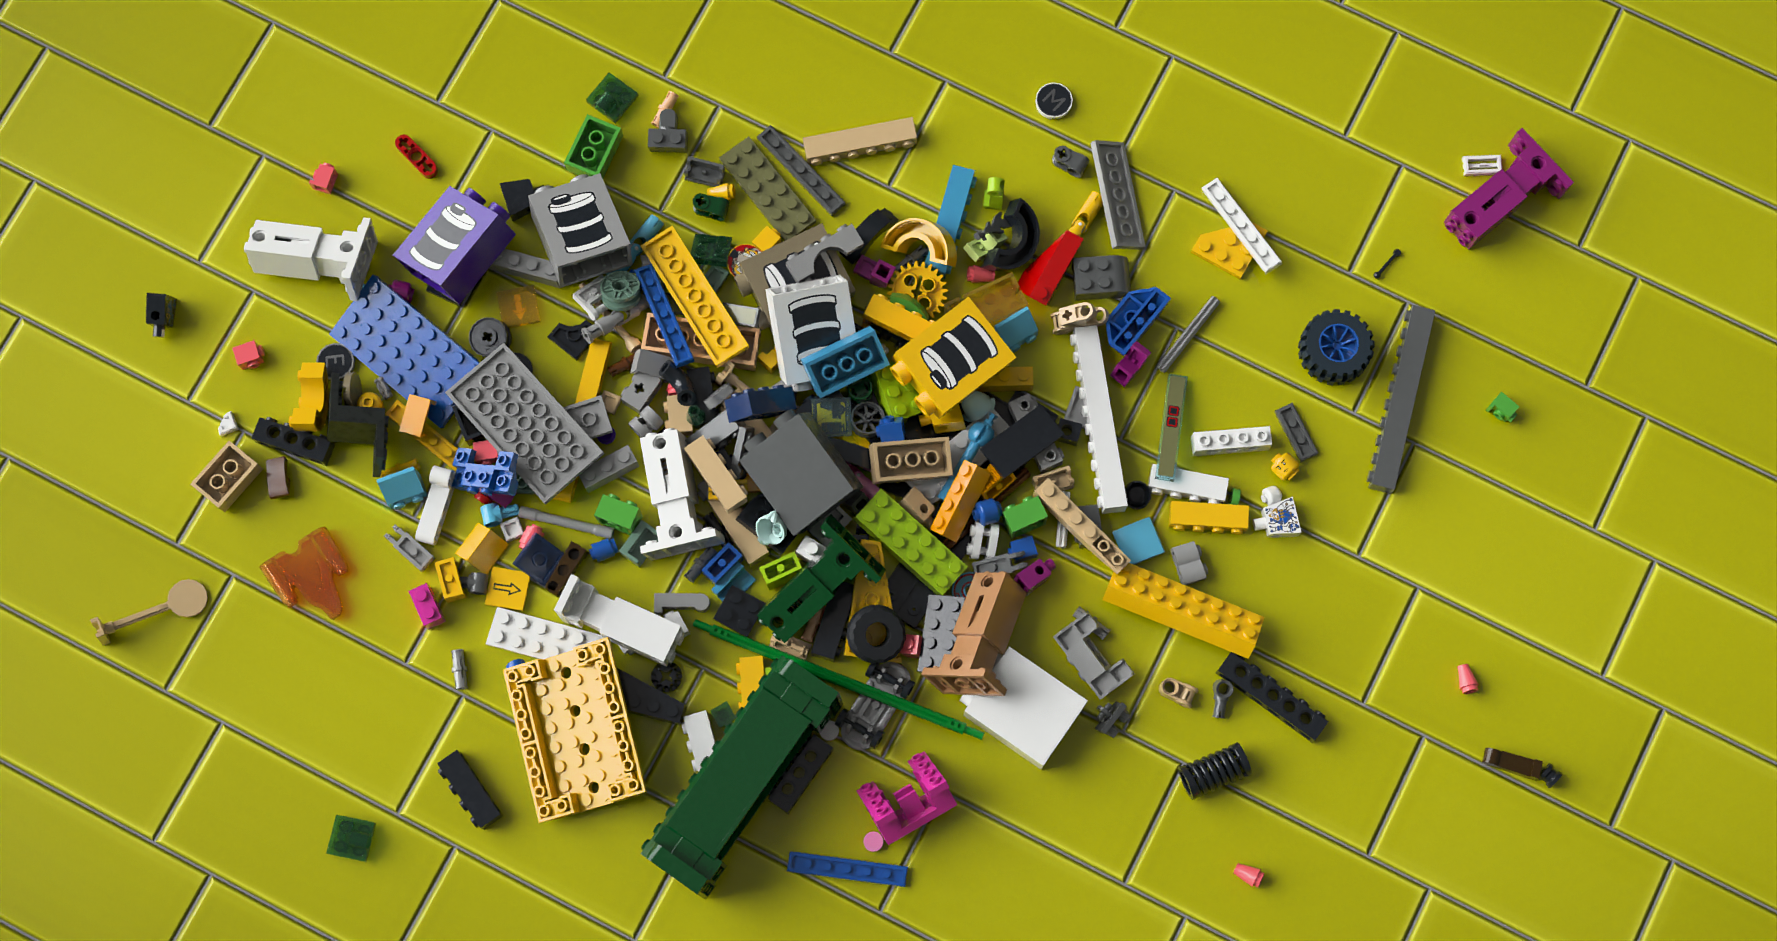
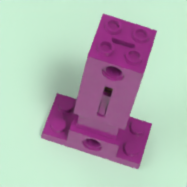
M1523 128L1516 132L1508 144L1512 154L1517 156L1507 171L1501 169L1452 209L1444 221L1446 229L1454 233L1459 243L1468 249L1472 248L1519 209L1531 192L1536 195L1546 186L1552 196H1556L1559 200L1574 183Z

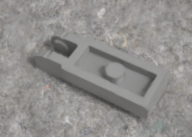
M395 524L392 528L402 537L397 542L388 533L384 537L405 558L423 572L433 562L435 557Z

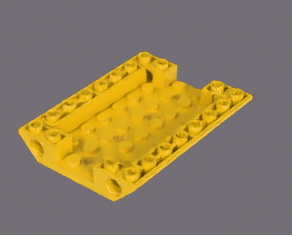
M609 637L574 647L572 651L550 658L535 659L503 669L539 823L575 815L647 792ZM567 667H569L572 672L569 678H566L564 675V671ZM576 705L581 709L579 716H575L573 713ZM584 744H588L590 747L587 755L582 751ZM594 782H597L599 785L597 793L592 791V784Z

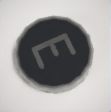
M332 343L320 350L316 363L326 364L328 380L331 381V374L333 372L340 373V381L344 379L346 373L353 371L355 358L352 352L343 344Z

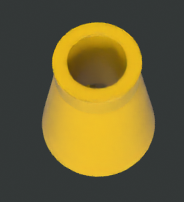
M728 182L708 188L707 195L722 197L731 201V199L736 197L735 186Z

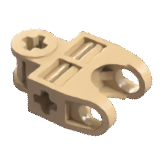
M1088 302L1060 308L1059 312L1051 314L1054 324L1053 334H1068L1074 331L1075 327L1094 325L1098 327L1104 325L1108 321L1109 313L1105 308L1094 307L1093 304ZM1103 311V319L1098 321L1096 318L1097 313Z

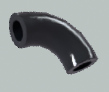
M667 360L661 367L659 375L675 389L677 400L681 405L691 406L696 401L694 384L682 368H676L673 361Z

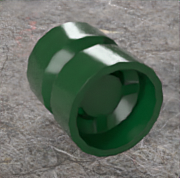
M863 377L848 385L849 400L854 405L866 401L870 402L872 399L873 387L867 377Z

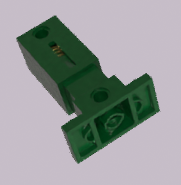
M832 514L825 519L820 527L823 535L828 539H832L823 551L824 554L816 562L811 560L757 614L760 623L765 627L768 626L773 631V636L784 643L835 596L839 585L847 577L852 580L863 570L864 576L869 581L873 580L877 583L886 571Z

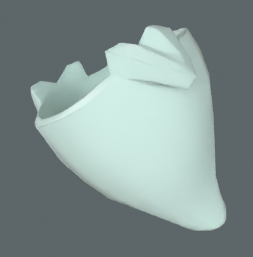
M975 391L961 402V407L964 411L962 415L963 420L973 422L981 419L990 410H994L995 399L990 398L985 393Z
M776 510L762 516L756 522V533L759 543L762 545L778 544L786 537L787 526L776 513Z

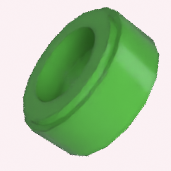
M1231 489L1228 504H1239L1241 497L1240 489Z

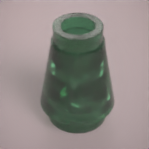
M696 405L690 406L686 414L687 421L692 425H700L705 420L704 410Z

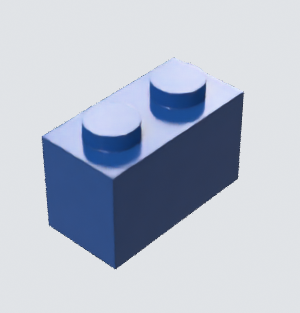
M728 542L702 569V572L716 585L737 562L741 563L744 560L743 555Z

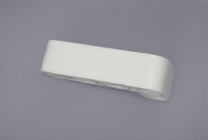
M435 465L432 467L429 481L432 485L416 531V541L436 545L455 489L452 487L456 474L453 470Z

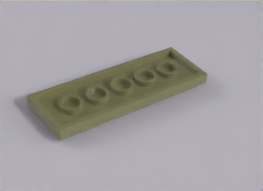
M749 136L719 157L721 163L772 227L781 234L780 237L784 241L804 232L816 223V219Z

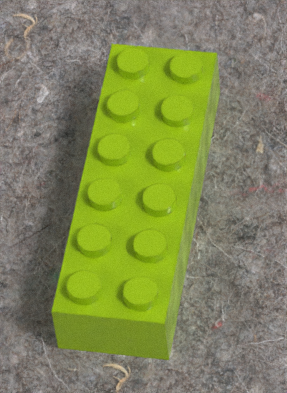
M882 489L871 498L853 519L876 541L881 542V545L936 595L942 596L968 567Z

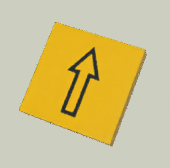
M492 567L485 605L524 612L531 577L522 571Z

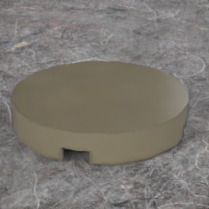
M348 372L343 380V388L346 387V392L343 393L344 403L346 406H357V401L362 395L361 380L358 373Z

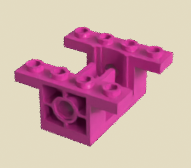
M925 752L915 754L912 759L908 760L924 795L918 797L911 784L894 792L893 795L900 806V809L894 811L889 800L886 799L883 791L878 789L874 781L863 784L857 790L859 797L888 845L957 806L947 781Z

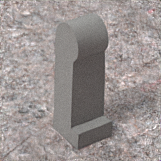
M654 593V613L656 615H663L664 609H696V611L703 613L708 611L711 605L709 598L701 593Z

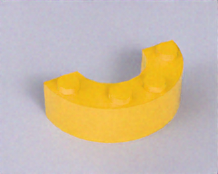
M910 218L895 224L886 233L880 246L888 250L907 253L908 248L915 241L921 239L929 247L930 261L956 267L957 263L956 246L950 233L941 225L924 219Z
M302 362L301 370H298V381L301 382L299 408L293 409V414L289 417V426L295 431H321L326 423L329 403L326 364Z

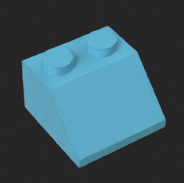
M1027 306L994 327L995 331L1013 353L1018 351L1022 344L1033 342L1038 335V328Z
M414 467L376 479L385 501L391 509H401L409 502L417 503L422 501L423 497L428 496L421 474Z

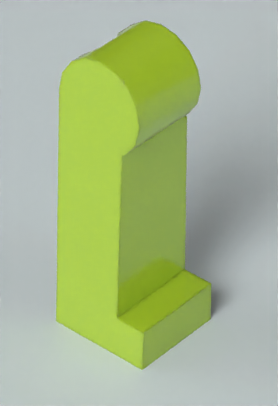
M998 177L988 179V188L985 190L983 208L1002 210L1004 179Z

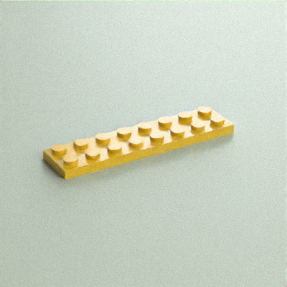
M670 226L641 245L717 368L750 348L673 226Z

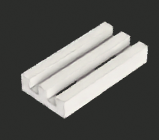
M1501 155L1463 156L1462 158L1464 176L1495 175L1502 169ZM1497 161V163L1468 164V162ZM1478 168H1498V169L1469 170V169H1478Z

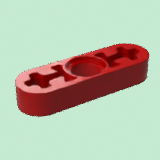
M403 134L396 138L395 145L399 152L425 178L431 179L437 175L438 168L435 162L408 135ZM402 141L407 142L411 148L409 151L405 146H402ZM416 152L422 155L418 161L412 160V155ZM425 162L429 168H432V172L426 171L422 164Z

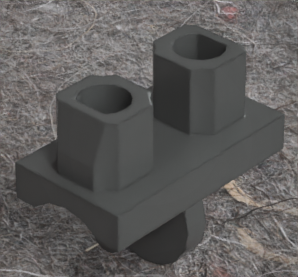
M1117 701L1113 705L1107 703L1105 707L1098 705L1096 709L1100 713L1096 718L1100 722L1094 729L1114 738L1119 732V729L1114 725L1115 721L1118 719L1120 722L1125 723L1131 716L1125 709L1127 706Z

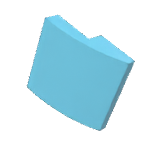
M1151 517L1139 520L1112 532L1119 549L1131 560L1129 562L1136 565L1165 553Z

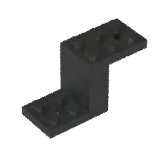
M332 372L329 392L327 441L374 445L372 477L380 478L381 470H385L387 460L386 444L388 441L387 428L389 416H385V408L342 405L343 381H339L340 373Z

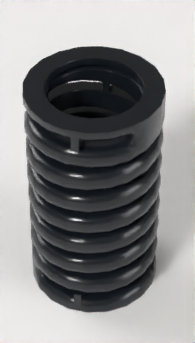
M1238 742L1229 745L1228 748H1222L1221 751H1215L1214 754L1210 753L1207 757L1203 756L1200 760L1196 759L1193 763L1189 762L1187 765L1178 767L1180 779L1191 800L1201 797L1202 793L1208 794L1209 790L1215 791L1216 787L1220 789L1223 785H1229V780L1232 783L1236 782V776L1241 780L1252 775L1247 756Z

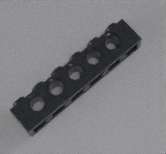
M1230 652L1216 671V674L1229 681L1232 686L1311 743L1314 742L1328 723L1325 719L1326 716L1320 711L1316 710L1314 712L1303 699H1296L1292 696L1293 692L1288 688L1278 686L1276 684L1277 681L1271 676H1264L1260 673L1261 669L1254 664L1249 665L1244 661V657ZM1236 668L1244 669L1245 676L1239 677L1236 674ZM1252 680H1259L1261 682V688H1254L1252 686ZM1274 691L1277 694V700H1271L1268 697V692ZM1287 702L1291 703L1294 708L1293 712H1287L1284 704ZM1301 714H1306L1309 717V724H1304L1301 721Z

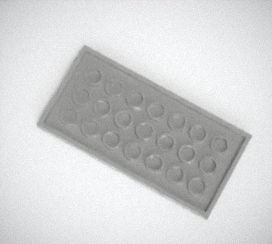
M505 343L501 344L445 392L498 452H514L519 455L516 465L517 474L545 505L604 455V452Z

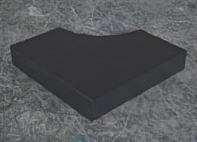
M587 320L576 326H566L559 322L547 337L577 361L590 346L584 339L581 329L588 328L592 324Z

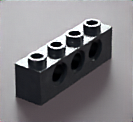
M271 417L266 419L259 418L251 437L253 441L324 466L328 465L335 444L328 442L327 436L320 434L318 437L313 435L312 431H295L289 426V423L282 425ZM279 430V436L273 438V433ZM298 436L297 442L290 444V440ZM312 442H315V447L311 450H308V445Z
M815 734L812 738L809 737L803 745L804 749L802 752L796 755L791 762L793 764L790 769H786L780 778V783L777 786L775 785L769 794L768 800L787 814L790 813L834 750L832 746ZM814 752L817 757L815 761L808 762L805 759L806 754ZM796 769H804L805 775L802 778H796L794 776ZM787 784L792 785L794 788L793 792L789 795L784 794L782 791L783 787Z

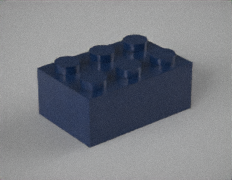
M784 385L774 386L773 389H770L769 386L758 388V391H755L754 388L745 389L743 393L732 394V398L724 400L729 423L773 418L782 415L790 409H797L793 388H784Z

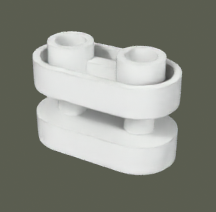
M975 521L974 525L971 524L969 535L972 536L971 543L967 544L966 554L969 555L970 559L975 560L979 559L980 554L985 555V559L995 557L999 524H990L988 529L984 528V525L979 521ZM983 536H987L986 547H981Z

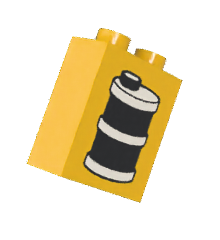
M967 297L897 350L892 357L895 364L890 367V371L902 386L910 382L919 393L914 398V401L925 416L929 417L934 413L940 419L1011 365L1017 357L970 297Z

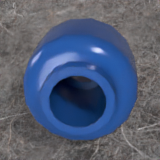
M993 498L977 502L975 510H972L974 520L979 521L984 526L998 522L1003 513L1000 503L996 502Z

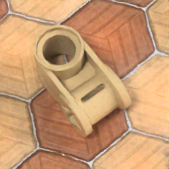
M1167 678L1159 685V693L1163 697L1190 709L1194 695L1199 691L1197 688L1173 678ZM1165 683H1170L1173 686L1172 693L1165 691Z

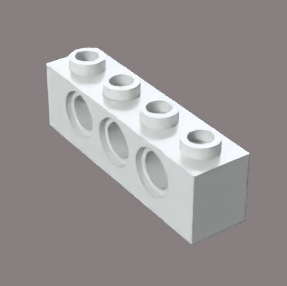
M1270 426L1193 432L1191 436L1193 456L1269 450L1272 446Z

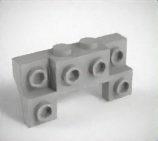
M1087 611L1059 631L1053 638L1067 655L1068 662L1077 668L1080 678L1089 684L1101 700L1135 673L1124 658L1112 667L1088 636L1099 628V625Z

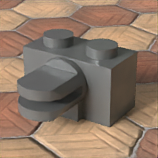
M672 109L661 111L659 129L648 128V148L650 152L687 153L686 129H677L678 117Z

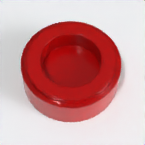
M481 492L474 495L484 505L493 503L491 498Z

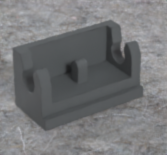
M688 156L687 169H684L685 180L716 187L723 183L725 167L722 164Z

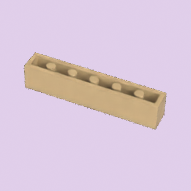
M913 117L804 137L803 144L807 163L817 166L826 161L837 162L847 157L854 159L863 154L874 155L878 151L885 150L890 152L899 147L910 148L917 144V136Z

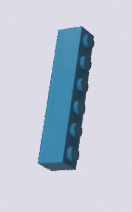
M957 165L952 166L937 219V224L944 227L950 233L954 243H956V239L960 240L963 229L960 228L961 222L965 223L967 217L965 207L970 205L972 194L969 193L971 188H975L977 177H974L975 170ZM928 251L925 261L926 267L928 268L930 264H933L932 270L939 269L937 275L943 274L942 279H945L946 275L951 273L952 266L930 261V251Z

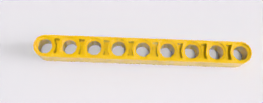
M594 339L593 343L590 344L575 403L600 396L612 349V342ZM579 476L553 499L572 503Z

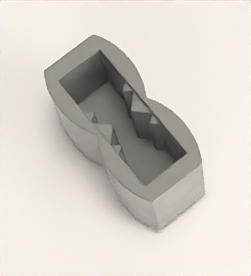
M1193 541L1173 547L1170 550L1181 584L1190 585L1206 579L1208 569L1206 564H1202L1200 560L1202 552L1199 545H1196Z

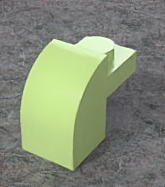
M1004 233L986 234L987 240L983 241L982 238L967 243L963 249L975 262L979 260L983 262L988 251L1000 248L1008 237Z

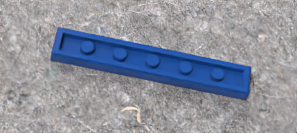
M652 263L635 269V274L676 368L694 362L693 355Z
M790 851L787 872L905 887L908 867Z

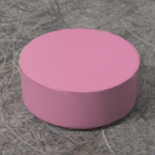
M873 831L865 835L864 846L868 851L876 852L882 848L883 838L878 832Z

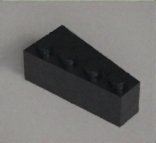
M617 668L628 713L682 726L681 723L687 708L684 703Z

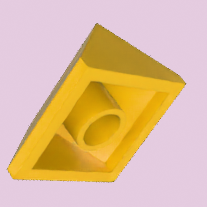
M477 523L455 554L480 572L488 574L509 544L489 528Z

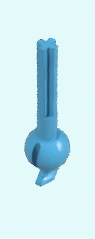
M989 412V418H986L984 422H976L970 427L968 438L971 442L955 466L953 475L948 478L937 496L944 501L963 461L972 462L979 449L995 438V431L991 428L994 424L993 420L998 418L995 414Z

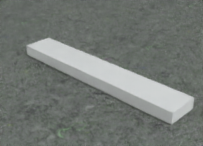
M1218 178L1202 187L1204 194L1265 274L1282 265V261Z

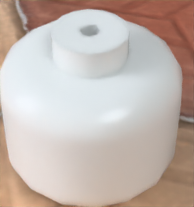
M1270 486L1262 490L1261 500L1270 506L1282 500V493L1276 486Z

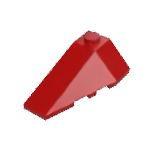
M1066 230L1024 270L1015 288L1030 298L1048 306L1084 238Z

